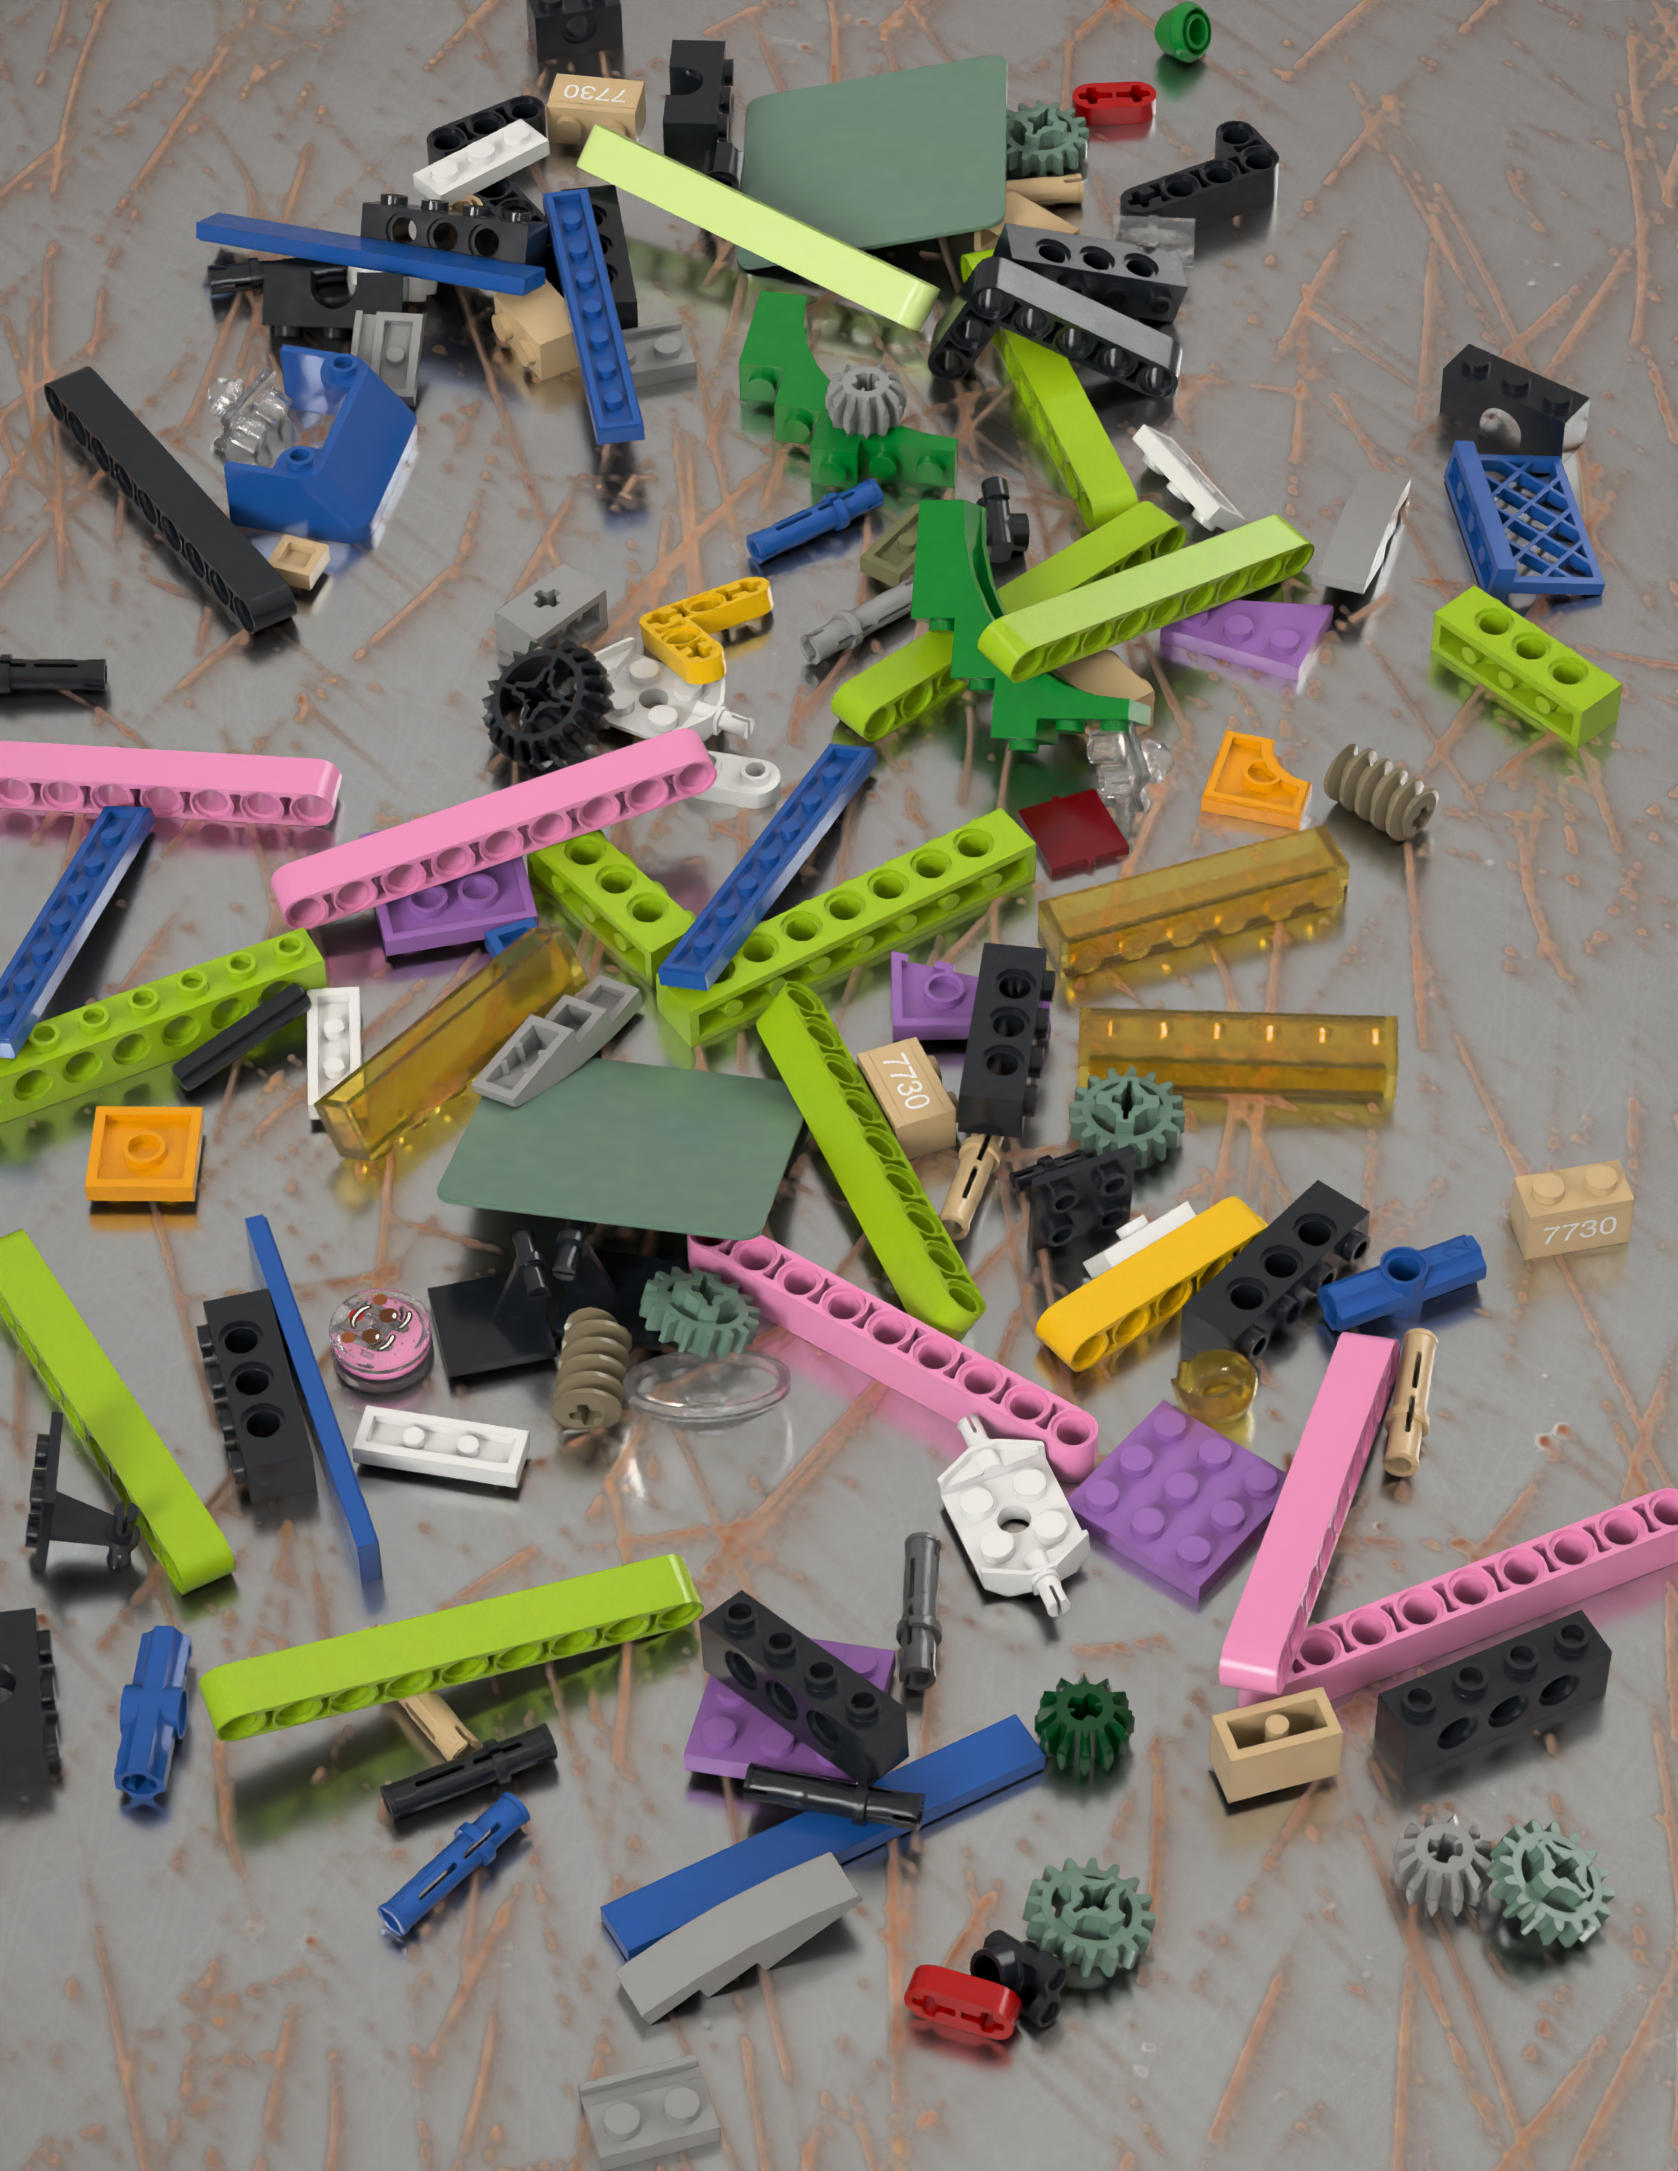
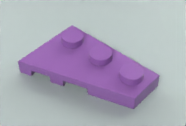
M1232 600L1162 627L1160 642L1298 682L1333 620L1334 606Z
M891 950L893 1040H905L917 1037L918 1040L968 1039L978 977L955 972L954 964L937 960L933 967L909 962V954ZM1043 1002L1042 1008L1050 1009V1002ZM1051 1018L1049 1019L1047 1038L1051 1036Z

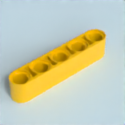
M1237 1196L1223 1199L1054 1303L1042 1314L1037 1322L1036 1336L1069 1368L1075 1372H1082L1182 1311V1306L1269 1225Z

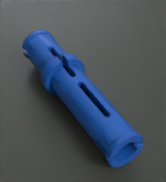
M872 478L866 479L864 482L838 494L830 492L824 495L821 502L748 535L746 537L748 540L746 542L752 558L758 564H762L776 555L805 543L826 531L828 532L832 529L840 531L848 527L850 521L856 517L884 505L882 502L884 500L883 493L877 482Z
M505 1792L499 1797V1800L472 1824L464 1822L454 1832L455 1839L424 1866L386 1903L377 1908L384 1924L400 1937L406 1935L416 1922L443 1900L479 1865L483 1867L488 1866L496 1858L495 1850L517 1829L531 1819L525 1805L512 1793ZM490 1830V1833L485 1838H483L476 1846L470 1849L464 1857H462L463 1854L470 1847L477 1843ZM446 1870V1873L418 1898V1895Z

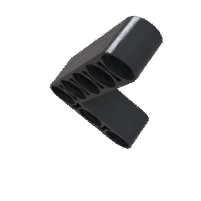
M522 95L434 129L427 136L428 165L465 148L519 119L525 121L547 138L544 103L537 97ZM508 177L472 194L481 200L483 206L491 207L490 215L504 217V210L526 211L532 213V221L547 223L545 215ZM493 231L491 245L498 250L499 238ZM548 231L545 278L550 283L556 280L559 275Z
M988 257L982 259L977 264L936 324L927 362L928 369L939 379L945 381L962 379L1001 326L1147 396L1164 398L1174 393L1177 389L1183 353L1180 344L1170 336L1005 258Z

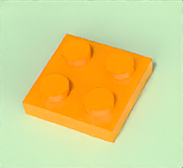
M96 1106L85 1181L87 1201H195L205 1122L203 1107Z

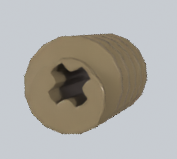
M1349 744L1340 751L1327 770L1324 779V791L1327 797L1337 802L1340 801L1344 808L1355 811L1361 819L1371 821L1375 828L1387 831L1389 837L1394 840L1403 841L1413 838L1427 825L1438 805L1439 792L1431 787L1423 791V781L1415 777L1408 780V773L1402 768L1392 771V762L1386 758L1377 761V753L1373 749L1367 748L1358 754L1356 744Z
M594 1307L578 1309L568 1316L564 1324L565 1334L561 1343L562 1352L559 1356V1369L556 1373V1387L553 1392L551 1418L560 1425L571 1429L608 1428L616 1424L622 1416L621 1403L625 1397L624 1385L627 1382L626 1369L630 1364L629 1351L633 1344L632 1335L625 1327L618 1324L613 1315L605 1310Z

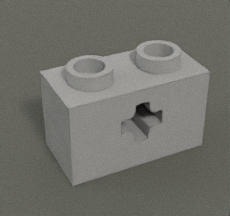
M563 563L548 575L539 578L534 585L513 600L504 603L495 612L497 648L514 659L513 650L524 655L528 653L530 641L539 643L543 647L548 637L558 640L560 643L567 639L575 642L578 646L582 645L608 626L606 589Z

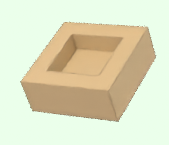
M284 534L267 561L283 577L288 585L311 590L330 561L329 545Z

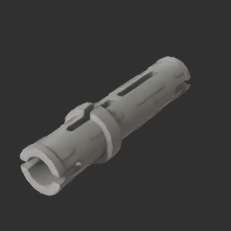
M914 575L855 609L837 612L826 625L801 636L799 644L804 657L809 662L813 661V664L816 665L841 649H853L862 644L863 638L870 633L906 615L911 611Z

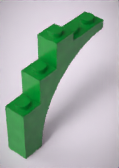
M761 291L739 360L740 399L774 402L775 441L811 445V484L852 488L859 484L861 477L955 488L958 477V439L923 433L900 425L897 428H888L886 436L873 433L866 440L863 434L857 433L847 437L845 429L833 428L832 420L828 416V409L825 408V394L828 393L827 386H829L831 381L818 367L806 340L807 296Z
M964 499L919 501L911 618L929 624V632L954 634L950 678L968 683V691L994 694L990 738L1009 743L1008 751L1035 754L1038 753L1039 745H1058V733L1085 734V726H1101L1100 732L1115 735L1130 734L1131 726H1150L1151 706L1131 699L1099 696L1085 692L1052 671L1023 682L1014 683L978 650V640L987 626L994 620L1007 614L992 576L987 550L986 508Z

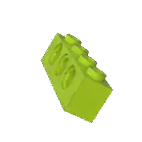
M1474 585L1434 613L1431 643L1433 651L1577 749L1618 720L1622 691L1621 682Z
M601 829L527 854L528 875L652 989L655 988L656 974L659 967L697 919L695 914L688 909H682L669 897L668 892L661 883L650 880L638 869L635 861L629 854L621 853L607 841Z

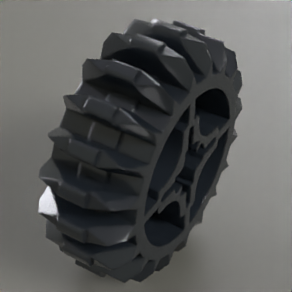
M548 637L543 647L539 643L530 641L528 653L524 655L513 650L514 661L509 666L498 664L502 674L499 680L487 681L489 689L494 694L481 699L484 707L488 710L482 719L485 726L490 730L488 735L491 742L501 749L500 752L508 760H513L521 767L528 768L529 770L536 766L539 770L549 772L553 763L558 767L566 768L569 756L571 755L584 759L583 748L588 743L599 746L595 736L596 732L600 729H610L608 721L603 715L615 710L613 702L609 699L615 690L612 683L607 679L609 676L607 669L599 661H596V656L590 650L579 647L575 642L567 639L560 643L558 640ZM576 682H577V692H576V690L573 688Z

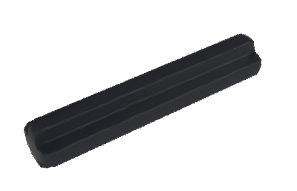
M298 984L289 985L174 1064L172 1072L177 1082L187 1091H192L310 1010L312 1003L309 996Z

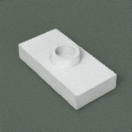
M1188 1201L1165 1212L1149 1223L1144 1214L1115 1230L1121 1240L1084 1261L1083 1265L1091 1278H1096L1196 1217V1214Z

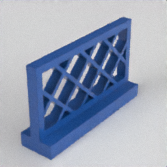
M1455 440L1444 479L1481 590L1500 600L1504 605H1506L1509 593L1602 595L1605 581L1560 456L1478 454L1474 441ZM1484 471L1498 472L1508 479L1500 483L1485 474ZM1529 473H1550L1552 481L1547 485ZM1518 484L1536 495L1530 500L1512 490V488ZM1501 499L1518 509V511L1511 515L1496 506L1495 503ZM1544 501H1548L1563 510V513L1557 516L1540 505ZM1530 516L1547 526V528L1541 532L1523 522V520ZM1512 531L1530 543L1522 547L1508 539L1506 535ZM1555 533H1559L1573 541L1575 545L1568 548L1551 537ZM1541 548L1558 558V560L1551 564L1534 554V552ZM1524 564L1541 575L1520 576L1517 568ZM1570 565L1585 574L1586 577H1573L1563 571V569Z

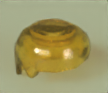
M1221 1348L1202 1351L1189 1360H1181L1178 1363L1176 1378H1171V1384L1175 1398L1185 1413L1209 1425L1229 1424L1240 1418L1251 1406L1257 1392L1258 1376L1254 1365L1243 1355Z

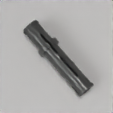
M928 1532L913 1533L905 1540L902 1619L897 1624L896 1640L901 1645L900 1683L904 1682V1686L912 1690L928 1689L936 1682L935 1653L936 1647L942 1641V1625L937 1619L941 1541L940 1539L936 1541V1536Z

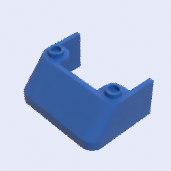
M283 344L280 354L286 408L337 417L322 449L302 445L294 446L279 455L273 468L226 461L224 473L230 520L235 526L347 544L363 542L375 533L417 440V417L402 399L361 358L346 353Z

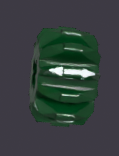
M1083 1673L1078 1684L1073 1685L1061 1677L1056 1685V1692L1044 1691L1043 1697L1040 1699L1038 1715H1035L1034 1731L1037 1733V1738L1040 1739V1748L1045 1756H1057V1763L1061 1771L1071 1764L1079 1765L1080 1770L1085 1776L1092 1764H1097L1108 1771L1111 1764H1113V1757H1125L1129 1749L1131 1734L1134 1733L1135 1717L1132 1715V1710H1129V1700L1126 1698L1125 1691L1112 1692V1685H1110L1108 1678L1097 1685L1090 1684L1086 1674Z

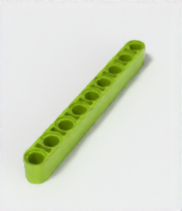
M995 248L967 253L961 256L960 264L964 283L982 259L992 257ZM1000 326L991 340L1087 529L1093 532L1138 504L1135 488L1067 357Z
M1143 501L997 589L1006 614H1010L1183 548L1186 542L1187 529L1151 501ZM928 631L849 679L839 687L832 698L830 706L832 714L866 741L875 742L963 689L969 684L950 678L954 634H938Z
M1274 514L1002 616L987 626L978 640L977 647L1012 682H1023L1291 578L1306 567L1314 554L1315 548L1306 537L1282 516Z
M787 981L757 1019V1031L908 1315L961 1343L986 1312L985 1301L822 1001L807 986L796 981Z
M19 1229L1 1237L0 1314L121 1502H125L126 1511L128 1512L129 1502L138 1508L139 1515L136 1525L176 1589L184 1595L236 1571L233 1554L223 1533L29 1236L23 1229Z
M668 1554L224 1664L203 1675L198 1682V1687L217 1738L227 1742L238 1741L676 1630L694 1622L700 1617L704 1611V1605L684 1558L677 1554Z

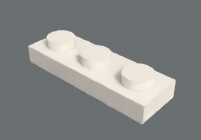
M519 119L414 173V189L426 199L449 201V206L550 155L549 140L525 121Z
M1145 424L1142 425L1132 438L1145 453L1141 458L1142 461L1154 472L1161 476L1165 475L1170 480L1166 487L1181 501L1187 504L1190 502L1194 506L1195 510L1191 514L1201 525L1213 532L1217 527L1228 532L1245 525L1247 520L1171 437Z
M360 987L307 989V995L312 1003L310 1010L307 1011L309 1120L363 1117Z
M366 1405L352 1446L353 1461L368 1465L517 1488L530 1448V1433L527 1430Z

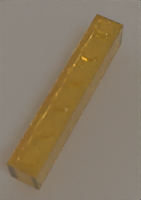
M1326 824L1038 901V939L1043 948L1047 949V956L1060 979L1081 973H1089L1103 967L1129 960H1137L1147 955L1184 947L1191 943L1224 934H1232L1246 928L1272 921H1280L1287 917L1346 902L1350 865Z
M538 927L529 929L313 1104L340 1157L373 1162L387 1156L393 1150V1144L407 1132L418 1129L426 1124L430 1119V1114L445 1101L460 1096L466 1090V1084L483 1071L530 1014L544 1019L564 994L574 997V995L590 983L565 930Z
M1080 1007L1077 1086L1088 1088V1077L1092 1074L1102 1080L1107 1079L1108 1068L1112 1067L1119 1076L1126 1075L1127 1070L1132 1066L1136 1068L1138 1077L1144 1078L1149 1072H1156V1084L1158 1085L1171 1081L1173 1083V1092L1395 1099L1399 1066L1398 1016Z

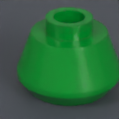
M1182 2L1164 12L1155 26V39L1160 49L1165 54L1185 63L1199 60L1210 45L1212 30L1209 17L1195 2Z

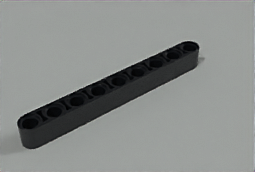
M90 366L83 367L44 385L46 401L55 418L249 634H256L297 614L296 600L283 577Z

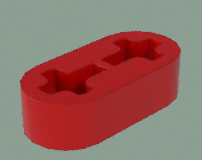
M1136 81L1083 84L1073 91L1072 108L1075 109V118L1084 117L1087 126L1141 124L1152 120L1155 116L1157 93L1150 84Z
M930 1964L920 1965L915 1968L903 1998L905 2005L921 2018L995 2040L1007 2039L1012 2035L1023 2007L1022 2001L1017 1994L1003 1985Z

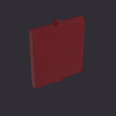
M1094 788L1062 798L1053 796L1051 801L1017 810V818L1027 835L1036 843V850L1052 876L1084 866L1094 868L1098 862L1129 854L1127 841Z

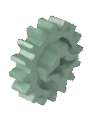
M1036 100L1035 107L1028 108L1024 103H1019L1018 112L1007 109V170L1011 171L1019 167L1022 169L1021 176L1026 177L1030 173H1036L1039 177H1046L1047 171H1053L1056 175L1062 176L1063 167L1065 166L1070 169H1077L1078 160H1086L1087 149L1089 148V128H1085L1086 119L1084 117L1075 118V109L1073 108L1066 109L1065 111L1059 110L1058 102H1054L1050 106L1043 105L1041 100Z
M1132 1066L1129 1067L1126 1075L1119 1076L1113 1067L1108 1068L1107 1079L1102 1080L1092 1074L1088 1077V1088L1077 1086L1075 1089V1101L1069 1104L1070 1136L1072 1140H1081L1080 1150L1083 1154L1096 1150L1097 1156L1132 1145L1136 1152V1163L1141 1168H1145L1148 1156L1152 1155L1154 1158L1163 1161L1166 1159V1147L1178 1148L1179 1137L1181 1133H1184L1185 1126L1182 1095H1173V1083L1171 1081L1160 1085L1156 1084V1072L1154 1071L1149 1072L1142 1078L1137 1076L1136 1068Z
M672 1267L670 1275L658 1271L655 1274L654 1280L648 1279L640 1302L639 1316L647 1318L645 1324L647 1330L661 1331L660 1342L675 1341L679 1343V1352L685 1353L687 1351L699 1354L701 1358H707L708 1352L714 1351L722 1359H727L730 1350L741 1355L744 1353L746 1345L752 1346L760 1323L758 1319L761 1310L752 1306L755 1299L752 1295L738 1293L740 1284L737 1282L727 1285L722 1283L721 1274L719 1273L712 1274L693 1267L691 1274H685L679 1267Z
M1531 1819L1524 1828L1516 1824L1491 1850L1489 1856L1494 1862L1486 1869V1875L1499 1881V1883L1490 1891V1894L1493 1898L1505 1899L1508 1906L1502 1915L1506 1919L1517 1915L1522 1920L1521 1933L1525 1936L1535 1929L1540 1932L1542 1944L1546 1946L1557 1936L1564 1948H1569L1578 1939L1584 1943L1601 1927V1924L1612 1913L1607 1904L1615 1897V1891L1602 1885V1882L1610 1875L1609 1869L1594 1865L1593 1860L1596 1858L1598 1851L1595 1848L1582 1850L1578 1846L1580 1834L1576 1831L1566 1838L1561 1835L1558 1822L1553 1821L1543 1830L1537 1819Z
M1090 1857L1086 1868H1079L1072 1858H1066L1062 1872L1048 1865L1044 1869L1042 1880L1033 1879L1022 1920L1029 1922L1026 1932L1027 1939L1042 1940L1039 1953L1042 1951H1048L1051 1954L1055 1953L1060 1957V1961L1068 1967L1072 1963L1080 1965L1083 1977L1089 1978L1093 1967H1100L1107 1977H1111L1114 1975L1117 1962L1130 1970L1135 1965L1137 1955L1145 1956L1156 1922V1914L1149 1912L1153 1899L1150 1894L1136 1895L1140 1880L1137 1877L1128 1878L1125 1881L1118 1877L1120 1866L1117 1864H1113L1107 1871L1098 1869L1096 1858ZM1052 1906L1056 1909L1055 1914L1052 1911ZM1124 1920L1126 1922L1127 1928L1123 1926Z

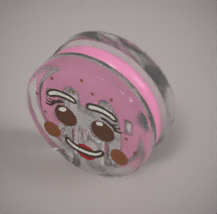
M393 1288L368 1289L347 1298L332 1315L329 1325L332 1360L339 1376L349 1385L373 1393L393 1392L412 1385L429 1369L434 1355L431 1318L426 1307L415 1296Z

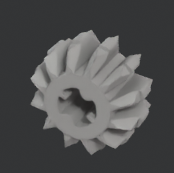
M865 361L862 367L856 368L846 364L844 372L832 374L831 382L827 386L828 393L825 394V408L828 409V416L832 420L833 428L845 429L847 437L857 433L863 434L867 440L870 434L877 433L881 436H886L888 428L900 427L904 408L907 407V393L904 392V385L900 381L898 372H887L885 364L870 367Z
M1431 1813L1424 1820V1827L1409 1823L1404 1831L1403 1840H1398L1397 1845L1394 1846L1392 1858L1393 1863H1395L1393 1879L1396 1883V1888L1406 1890L1409 1906L1426 1902L1428 1903L1427 1909L1431 1917L1439 1910V1907H1447L1455 1917L1462 1911L1463 1903L1478 1907L1479 1902L1483 1899L1484 1890L1489 1889L1493 1879L1486 1875V1869L1492 1864V1858L1489 1856L1492 1850L1491 1841L1480 1840L1481 1833L1477 1824L1461 1828L1455 1813L1447 1823H1439Z

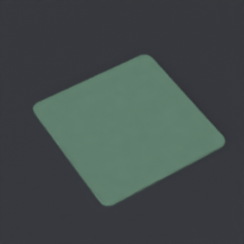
M986 55L757 97L746 108L745 166L741 192L862 251L996 227L1006 217L1007 61L1000 55ZM738 246L737 260L742 268L754 270L777 266V264Z
M590 1058L580 1068L555 1086L516 1108L482 1095L438 1185L437 1196L445 1203L738 1241L751 1240L762 1233L802 1127L804 1117L785 1081Z

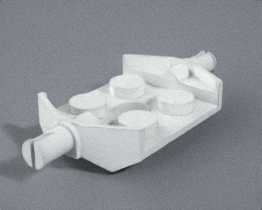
M628 637L594 653L596 661H599L607 669L609 674L607 679L612 683L615 690L609 697L613 702L615 710L603 715L607 719L609 726L646 740L681 728L697 731L703 743L712 735L718 736L722 730L738 735L743 739H748L749 735H751L754 728V719L733 713L726 707L725 676L719 679L717 683L690 684L664 663L635 653V638ZM650 703L663 704L657 705L651 709L644 707L645 705Z
M969 1415L971 1426L965 1416L958 1422L957 1427L968 1449L937 1478L940 1498L984 1589L1006 1597L1033 1592L1034 1596L1040 1594L1049 1616H1059L1058 1607L1063 1615L1069 1611L1071 1603L1062 1589L1061 1580L1076 1573L1090 1552L1087 1529L1081 1530L1046 1459L1043 1441L990 1439L978 1415ZM1011 1519H1022L1030 1524L1019 1533H1008L1001 1529V1526Z

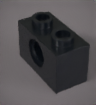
M526 0L528 36L538 62L623 48L620 0Z

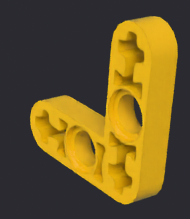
M746 577L644 614L639 620L643 645L684 681L696 685L715 682L726 675L727 666L722 645L713 639L710 634L770 612L774 606L770 583L763 577Z

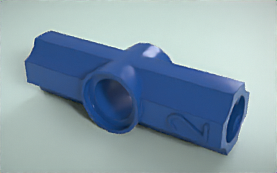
M1463 1234L1420 1251L1412 1247H1395L1383 1254L1379 1266L1319 1287L1318 1301L1321 1305L1324 1319L1332 1331L1338 1330L1342 1332L1385 1315L1395 1319L1413 1318L1423 1310L1426 1300L1485 1279L1487 1266L1483 1259L1481 1247L1473 1235L1466 1236Z
M155 1626L150 1632L142 1633L132 1684H126L122 1693L120 1706V1731L122 1738L120 1748L118 1749L116 1768L114 1769V1781L116 1789L122 1790L136 1799H153L154 1795L166 1792L175 1739L182 1740L187 1720V1691L185 1687L187 1676L189 1675L193 1646L191 1636L179 1632L173 1626Z

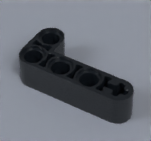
M1234 120L1224 122L1216 129L1215 159L1137 185L1123 192L1120 198L1119 238L1121 242L1151 247L1273 203L1277 198L1278 153L1249 123Z

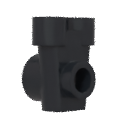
M994 476L985 479L981 484L983 497L976 504L986 508L989 560L994 563H1003L1010 560L1012 552L1027 551L1030 536L1029 520L1026 513H1010L1008 502L1010 496L1008 483L1005 478Z
M996 1930L985 1938L983 1949L976 1951L970 1962L971 1976L998 1983L1015 1992L1022 2001L1021 2013L1039 2027L1050 2025L1059 2015L1061 2001L1058 1995L1068 1980L1069 1967L1048 1951L1039 1953V1948L1033 1942L1028 1940L1021 1942L1003 1930Z

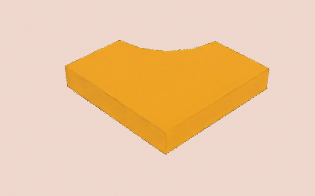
M1226 730L1202 795L1201 811L1300 830L1311 798L1312 783L1293 777L1280 766L1274 754V739Z

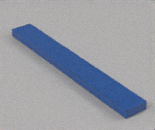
M588 189L542 194L543 209L546 222L548 223V231L597 445L645 440L643 419Z
M219 212L196 222V238L200 241L391 274H404L414 278L525 296L545 284L546 268Z
M832 743L828 745L659 967L658 974L661 985L702 991L710 989L877 765L875 749Z
M104 806L0 978V1058L17 1057L155 824L152 808Z
M263 1214L245 1218L249 1255L261 1289L268 1288L294 1387L361 1583L381 1578L382 1565L379 1541L267 1217L264 1218Z
M1014 1714L884 1775L874 1785L903 1792L925 1794L924 1805L921 1804V1806H925L922 1826L1045 1768L1046 1756L1019 1717ZM806 1811L601 1906V1919L627 1961H630L666 1935L713 1907L779 1873L828 1852H831L839 1864L911 1830L867 1822L866 1827L853 1825L852 1819Z

